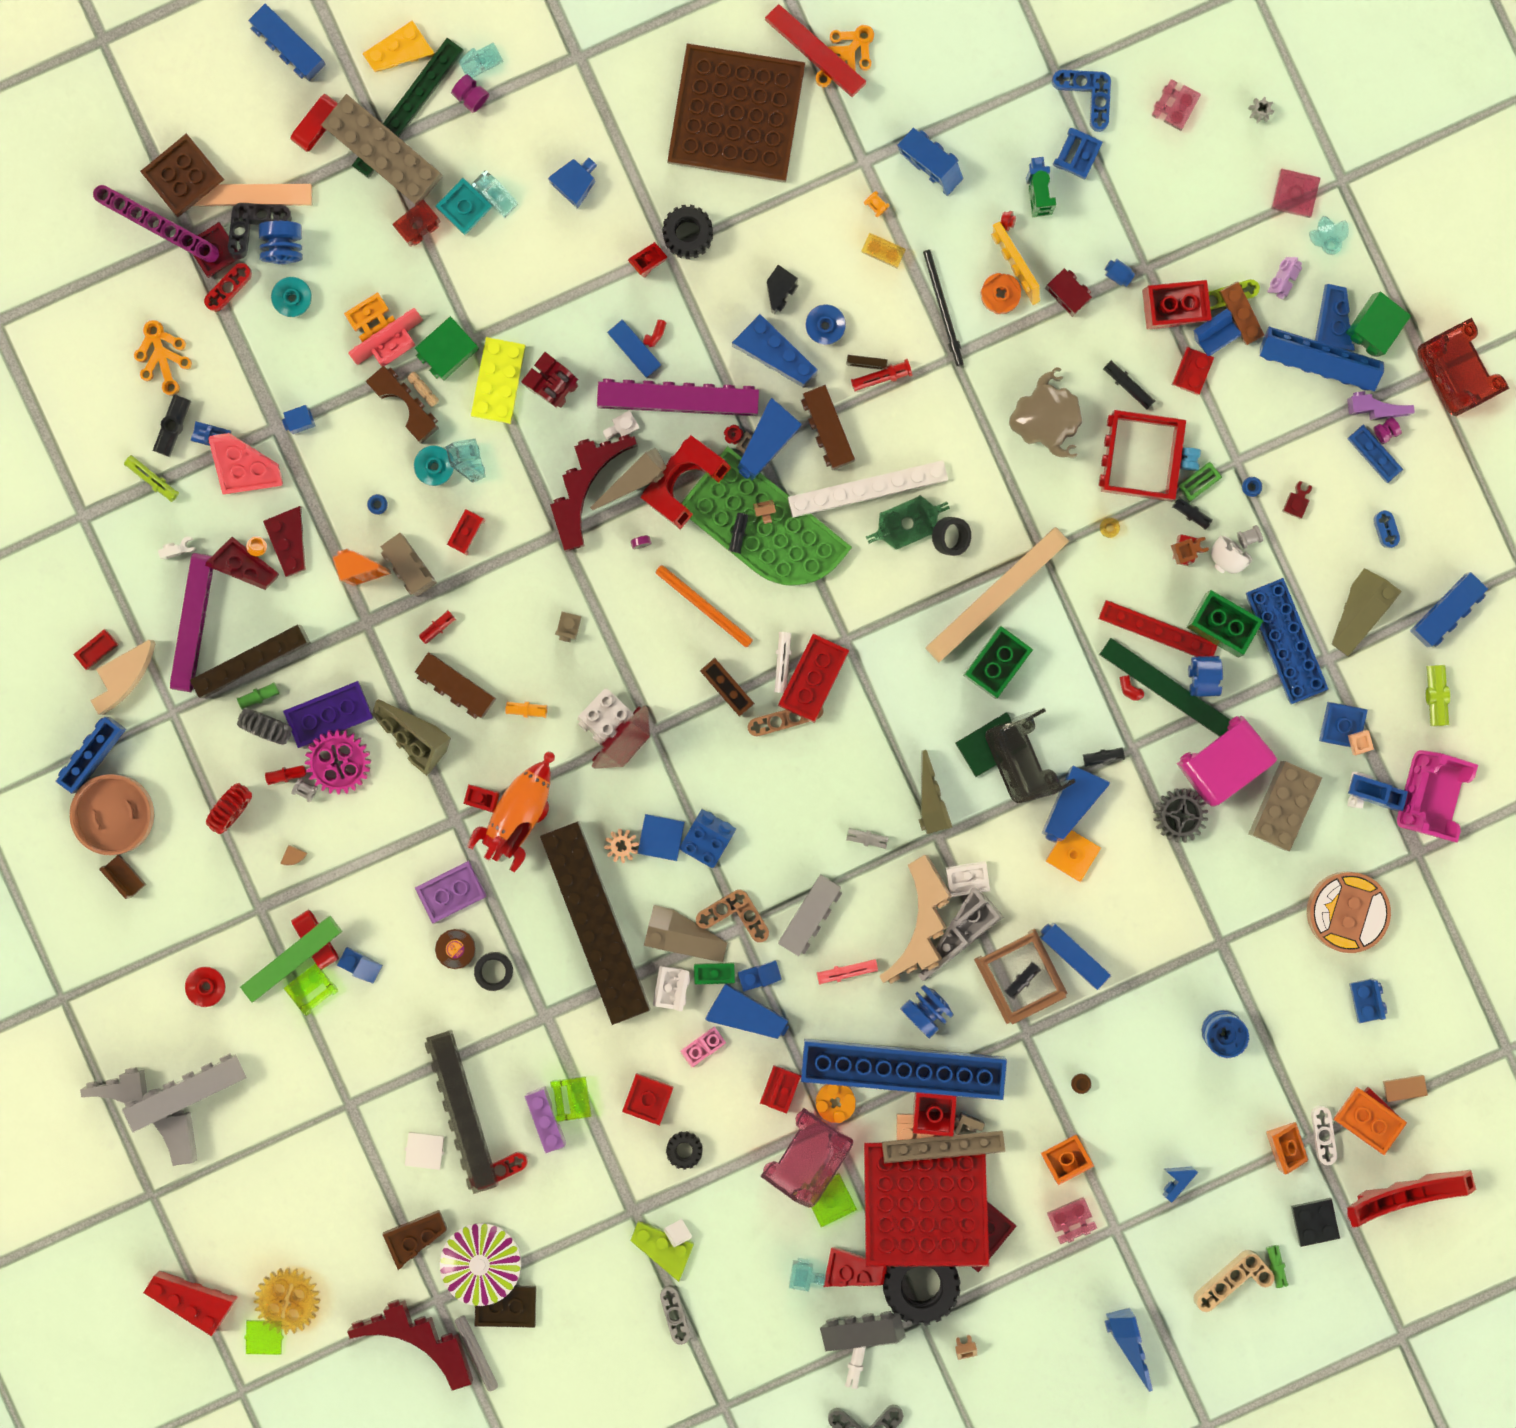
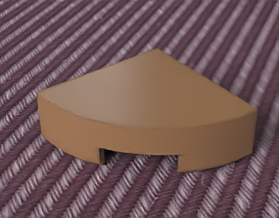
M288 845L280 864H297L308 853Z

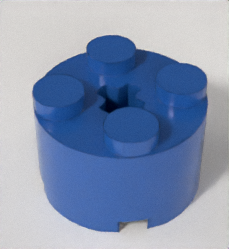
M1220 656L1191 657V665H1188V677H1192V684L1189 687L1190 696H1221L1223 686H1219V684L1223 680L1222 661L1219 659Z

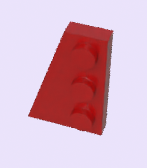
M833 1247L830 1251L823 1287L880 1286L884 1284L887 1266H866V1257Z

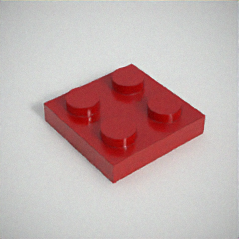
M636 1073L622 1112L660 1126L674 1087Z

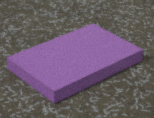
M470 861L415 887L432 924L487 897Z

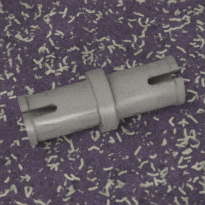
M849 828L846 840L863 843L867 847L872 845L886 849L887 843L883 842H888V836L872 834L868 830L863 832Z

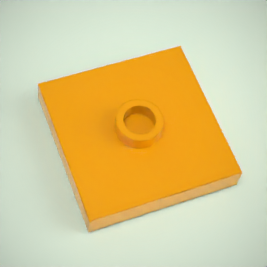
M1071 830L1064 840L1056 842L1046 862L1081 882L1101 848Z

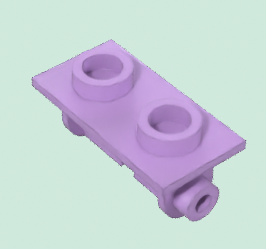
M1286 257L1281 262L1277 275L1270 283L1268 293H1277L1276 296L1280 299L1288 296L1293 286L1288 279L1290 278L1295 281L1302 270V263L1298 261L1297 257Z

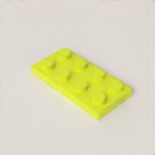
M486 337L471 417L511 424L525 354V344Z

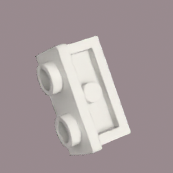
M660 966L653 1006L682 1011L683 1006L686 1004V989L690 983L689 971L682 968Z

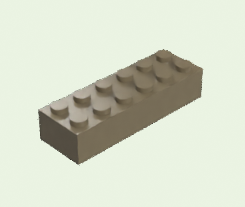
M348 94L342 98L321 124V126L417 206L422 203L443 177L437 169Z

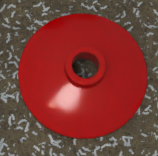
M200 967L193 970L185 982V992L188 999L200 1007H210L217 1004L225 993L226 985L223 976L219 971L211 967ZM204 983L210 984L209 990L204 988Z

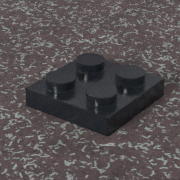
M1331 1198L1291 1206L1300 1247L1340 1239Z

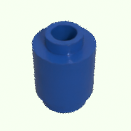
M1117 258L1114 261L1110 260L1104 269L1107 271L1105 276L1120 286L1124 285L1127 287L1135 276L1132 268Z

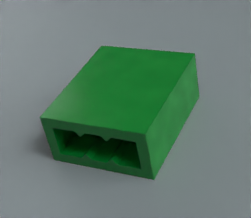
M1380 291L1371 295L1346 334L1351 337L1350 339L1354 343L1361 344L1366 348V352L1371 356H1382L1391 347L1411 315Z
M450 316L418 344L415 349L418 352L416 357L423 364L427 362L432 367L429 371L436 379L441 377L444 381L476 353L479 347Z

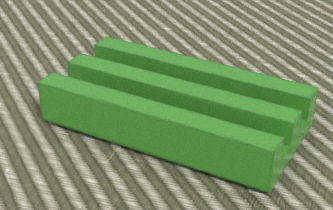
M1208 462L1177 487L1187 497V500L1191 502L1221 479L1222 476L1212 463ZM1207 468H1210L1211 471L1188 489L1184 487ZM1214 474L1216 476L1192 496L1190 495V491Z

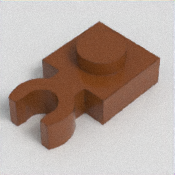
M1205 537L1197 538L1194 542L1190 538L1171 545L1176 563L1181 564L1198 558L1197 553L1207 552L1209 550L1208 547H1200V542L1206 540Z

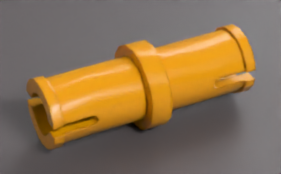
M507 701L506 714L523 715L525 718L529 716L547 717V705L530 704V702L514 703Z

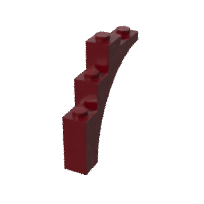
M625 435L619 437V441L614 443L605 441L600 443L598 448H596L594 440L590 441L589 439L581 440L577 446H574L581 470L572 468L567 470L565 475H562L569 499L560 497L554 499V503L550 504L565 552L585 546L582 535V511L590 485L598 473L611 460L623 452L637 447L635 436Z
M399 1299L387 1303L388 1306L383 1310L384 1316L380 1313L372 1316L369 1321L363 1322V1320L353 1322L347 1331L349 1339L361 1336L382 1335L398 1338L413 1344L424 1351L439 1366L452 1391L469 1386L473 1382L459 1334L453 1335L448 1333L441 1336L439 1340L432 1317L426 1319V1316L415 1319L414 1323H412L405 1300L399 1302Z

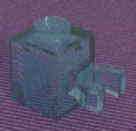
M798 1258L797 1261L793 1260L789 1288L809 1292L810 1283L825 1284V1274L812 1273L813 1263H809L807 1259Z

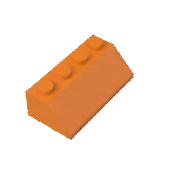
M349 549L338 551L337 556L333 557L340 581L352 586L391 574V571L384 566L352 550L349 551Z

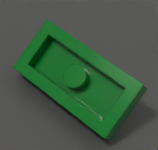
M734 962L694 964L695 985L735 983Z

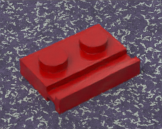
M1186 347L1171 385L1200 395L1214 357Z
M773 1065L760 1104L787 1114L801 1075Z

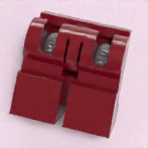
M544 352L534 364L540 373L531 368L521 383L554 407H562L566 403L565 396L568 392H574L577 389V381L579 379L547 352Z

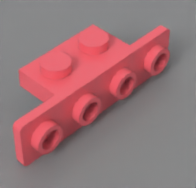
M413 308L376 334H373L360 345L354 347L348 354L357 365L374 355L381 366H386L415 346L407 332L420 324L423 319L417 310Z

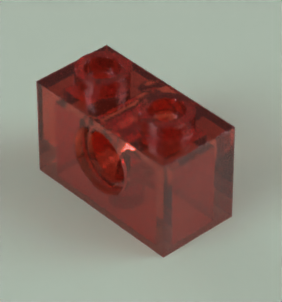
M423 199L392 225L411 247L412 245H418L424 239L423 236L428 232H434L439 227L438 224L441 221ZM415 221H423L421 228H413Z

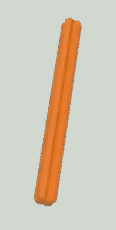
M663 565L658 567L655 573L738 642L745 647L752 643L753 639L672 572Z

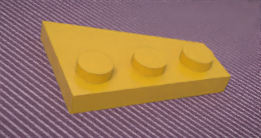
M410 21L362 54L374 72L409 61L414 62L427 56L432 57L435 53L415 23Z

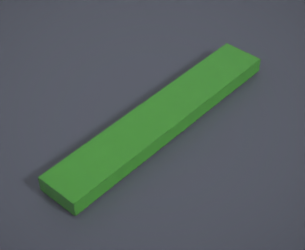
M331 916L327 917L240 986V988L251 1003L255 1002L343 931Z

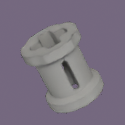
M1257 525L1243 533L1241 531L1237 532L1239 543L1243 549L1257 541L1259 543L1263 542L1262 533Z
M299 778L291 794H298L306 798L307 802L310 803L317 792L318 786H311L303 782L302 778Z

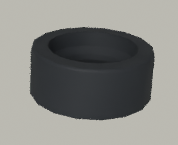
M957 517L942 518L936 523L932 532V542L935 549L945 555H961L970 546L972 539L969 524ZM954 524L958 529L959 537L956 545L953 548H949L945 542V533L948 527Z
M490 952L483 955L474 967L476 982L481 988L488 991L503 989L513 976L511 961L506 955L499 952ZM489 960H498L505 967V976L498 983H489L483 978L482 967Z

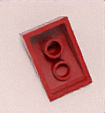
M1207 280L1148 285L1142 290L1147 330L1212 320Z

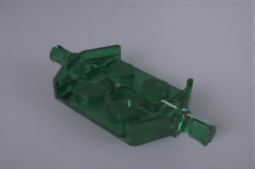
M919 495L905 503L880 512L878 530L866 536L868 544L880 539L894 550H897L932 535L939 513L950 509L949 506H946L948 502L946 501L934 506ZM910 518L913 521L912 528L905 529L902 526V520Z

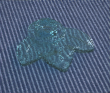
M1322 216L1318 222V230L1310 231L1309 236L1315 246L1322 247L1326 254L1334 255L1341 250L1342 241L1348 237V223L1346 220H1343L1335 225L1328 217ZM1333 242L1335 247L1330 248L1328 243Z

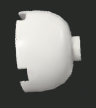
M1220 536L1212 547L1211 555L1216 563L1214 567L1221 573L1225 571L1231 574L1241 572L1253 560L1246 551L1243 553L1240 546L1226 536Z

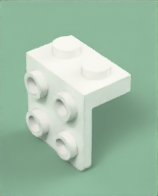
M604 689L583 710L577 720L579 721L578 725L585 732L589 730L594 735L592 738L601 746L608 736L613 737L617 733L615 728L622 720L626 722L631 718L633 712L608 689Z

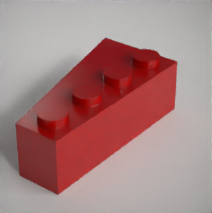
M162 1271L157 1272L143 1292L210 1336L217 1331L238 1298L237 1296L222 1293V1291L210 1289L201 1284L192 1283Z

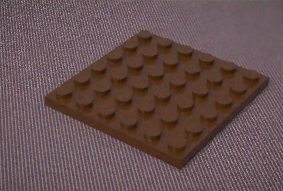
M687 43L667 163L786 183L805 62Z

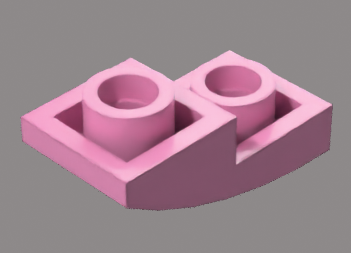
M714 1026L680 1052L692 1068L726 1042Z

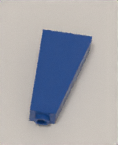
M773 398L769 400L737 467L739 473L744 478H749L752 481L799 431L802 425Z
M1076 766L1070 767L1043 828L1042 834L1046 835L1045 838L1054 843L1064 840L1106 790L1110 782Z
M1048 923L1040 931L1042 933L1040 938L1096 990L1111 976L1055 923L1051 925Z
M729 984L723 986L705 1017V1020L776 1039L780 1035L784 1036L789 1028V1025H787L788 1019Z

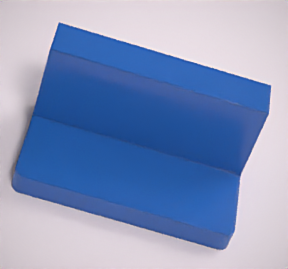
M1225 309L1213 317L1211 321H1207L1193 330L1195 341L1207 356H1211L1241 336L1240 330L1232 322V314L1228 309Z

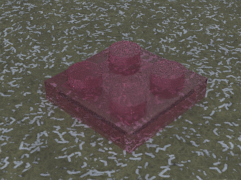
M1281 169L1271 209L1310 218L1315 204L1320 177Z

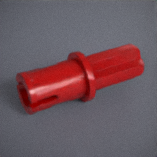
M447 610L435 622L432 621V624L419 634V638L423 643L427 644L440 632L443 633V630L456 620L455 617Z
M301 765L288 769L282 767L278 771L266 772V783L268 785L284 781L288 783L291 779L304 777L306 775V768Z

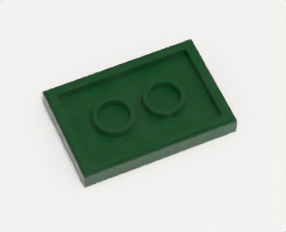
M1007 712L955 742L975 777L1027 747Z

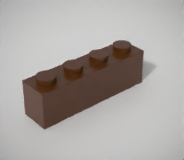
M826 385L803 393L801 404L804 411H809L811 418H808L811 429H816L818 436L815 438L819 448L823 447L826 454L823 456L826 466H830L832 470L854 462V455Z
M428 652L415 670V673L418 674V680L426 685L428 682L434 685V691L442 696L444 694L450 696V702L459 708L461 705L468 709L466 713L475 719L478 716L483 718L496 700L494 696L432 653Z

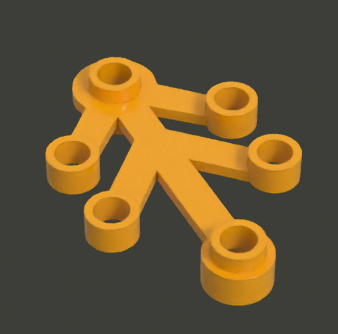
M861 25L855 31L850 32L834 30L830 34V41L833 44H838L841 40L854 41L849 46H828V48L836 55H840L839 57L844 62L847 61V64L856 72L855 51L861 45L862 59L859 62V67L861 70L867 71L871 67L869 44L874 39V31L868 25ZM866 33L868 37L863 39L860 35ZM838 34L840 38L834 40L832 36ZM867 61L869 65L867 67L862 66V62ZM822 70L818 71L816 74L817 85L825 88L831 84L832 79ZM826 77L827 82L822 83L820 78Z
M156 320L148 321L143 328L145 338L140 348L135 351L134 358L139 362H145L148 358L146 352L152 342L155 350L146 367L141 370L140 377L144 381H151L154 376L153 370L159 361L165 380L162 383V390L169 396L176 395L180 387L173 380L167 358L176 362L185 370L191 367L192 362L188 357H181L164 348L161 339L171 343L177 350H183L186 347V342L180 337L176 338L164 332L163 325ZM154 327L157 328L156 334L151 333V329ZM177 341H182L181 347H176ZM143 352L144 357L142 359H138V354ZM183 360H188L187 366H182ZM148 371L150 376L144 378V373ZM170 385L175 386L174 391H169Z

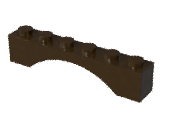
M297 624L196 676L190 682L198 697L206 698L252 671L311 644L302 625Z

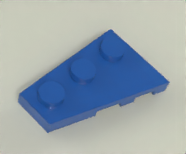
M1332 284L1325 285L1315 341L1353 352L1355 351L1354 344H1352L1351 337L1346 334L1351 326L1348 315L1350 310L1347 288Z

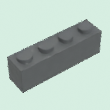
M886 1311L877 1316L869 1313L861 1318H856L853 1315L845 1317L844 1320L831 1318L826 1320V1324L820 1327L825 1352L894 1344L906 1337L900 1313L892 1314V1311Z

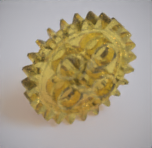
M287 1267L285 1273L279 1268L277 1275L272 1271L270 1278L267 1276L263 1278L265 1284L260 1283L258 1285L261 1290H257L255 1295L259 1296V1298L254 1300V1303L259 1304L254 1310L261 1311L257 1318L264 1317L265 1319L262 1324L263 1326L269 1323L270 1331L277 1327V1334L284 1329V1333L287 1335L290 1329L295 1334L297 1327L302 1331L305 1328L304 1324L308 1326L311 1324L309 1318L315 1319L316 1314L314 1312L320 1309L315 1304L321 1301V1299L315 1298L320 1291L313 1290L317 1284L309 1283L312 1278L311 1276L305 1279V1271L298 1275V1268L291 1273L290 1268ZM290 1284H293V1289L288 1299L290 1303L286 1307L285 1317L282 1318V1311L286 1304V1300L284 1299L287 1297L289 1293ZM276 1285H283L285 1292H278L276 1290ZM295 1290H302L304 1298L297 1297ZM270 1304L278 1305L279 1312L272 1311ZM290 1310H297L299 1317H292Z

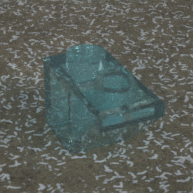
M476 438L455 441L445 447L450 466L469 481L474 483L486 477Z

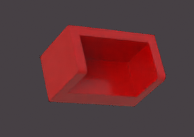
M465 509L447 545L468 555L469 552L467 550L481 524H484L486 520Z

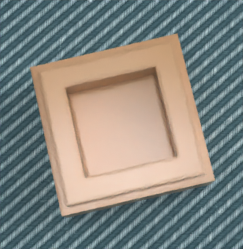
M1369 730L1348 735L1353 755L1374 750Z

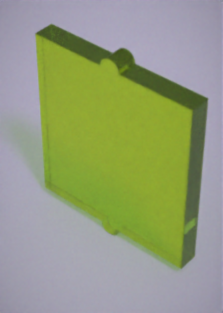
M281 1320L246 1321V1335L244 1336V1339H246V1354H282V1340L284 1336L282 1335Z

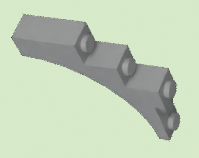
M137 1067L125 1069V1073L119 1075L120 1082L116 1078L106 1080V1084L99 1085L98 1081L86 1083V1087L80 1089L81 1097H103L123 1103L135 1098L139 1101L145 1098L144 1094L147 1093L144 1070L138 1071ZM179 1110L153 1123L169 1149L173 1166L190 1164L197 1160L191 1112L184 1113V1110Z

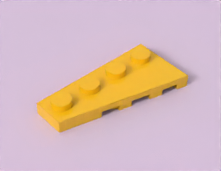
M1000 221L993 225V233L991 234L994 242L1000 245L1002 255L1006 261H1009L1013 273L1019 279L1032 305L1040 302L1039 284Z

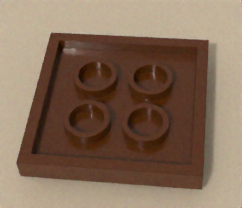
M187 133L140 171L177 217H180L225 180Z

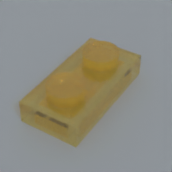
M869 233L861 253L898 269L906 249Z

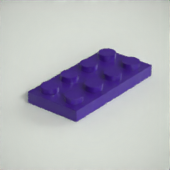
M359 681L283 711L288 725L292 728L291 732L298 748L314 743L313 740L315 738L321 740V733L327 737L328 730L334 735L337 729L341 732L374 718Z

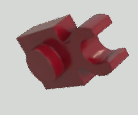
M1302 481L1297 482L1295 486L1296 494L1292 492L1289 494L1282 512L1302 519L1310 501L1305 498V495L1309 494L1312 490L1311 485H1308L1306 491L1301 490Z

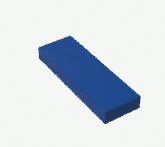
M623 319L607 332L646 379L662 366Z
M1364 424L1347 438L1386 483H1389L1403 470Z

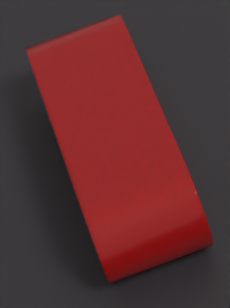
M323 94L293 131L290 140L304 151L309 152L325 133L326 129L321 124L338 103L327 94Z
M309 909L291 920L300 938L319 924ZM331 942L312 956L321 970L339 960V956Z

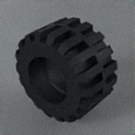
M685 204L681 205L682 208L679 209L675 207L672 213L669 212L667 214V219H664V226L662 227L663 238L666 247L670 249L673 255L677 254L679 258L685 257L690 259V257H694L695 259L698 258L699 254L703 255L706 252L705 250L711 246L713 227L708 214L704 213L700 207L698 209L694 205L686 207ZM692 222L696 224L700 229L698 238L692 242H684L678 239L676 230L682 223Z

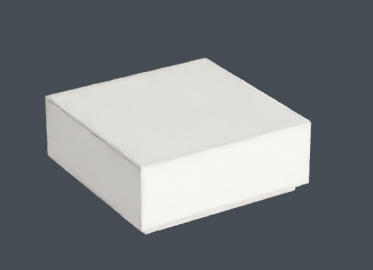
M682 1219L664 1228V1232L673 1247L692 1237Z

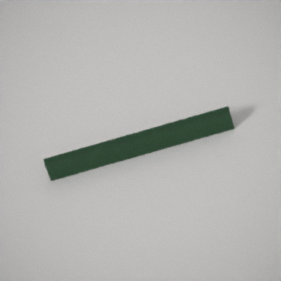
M446 38L384 121L383 125L397 137H400L464 50L449 38ZM359 157L352 164L353 168L368 179L375 171Z
M1112 638L1108 640L1099 653L1101 657L1218 737L1228 731L1229 718L1200 698L1190 696V692Z

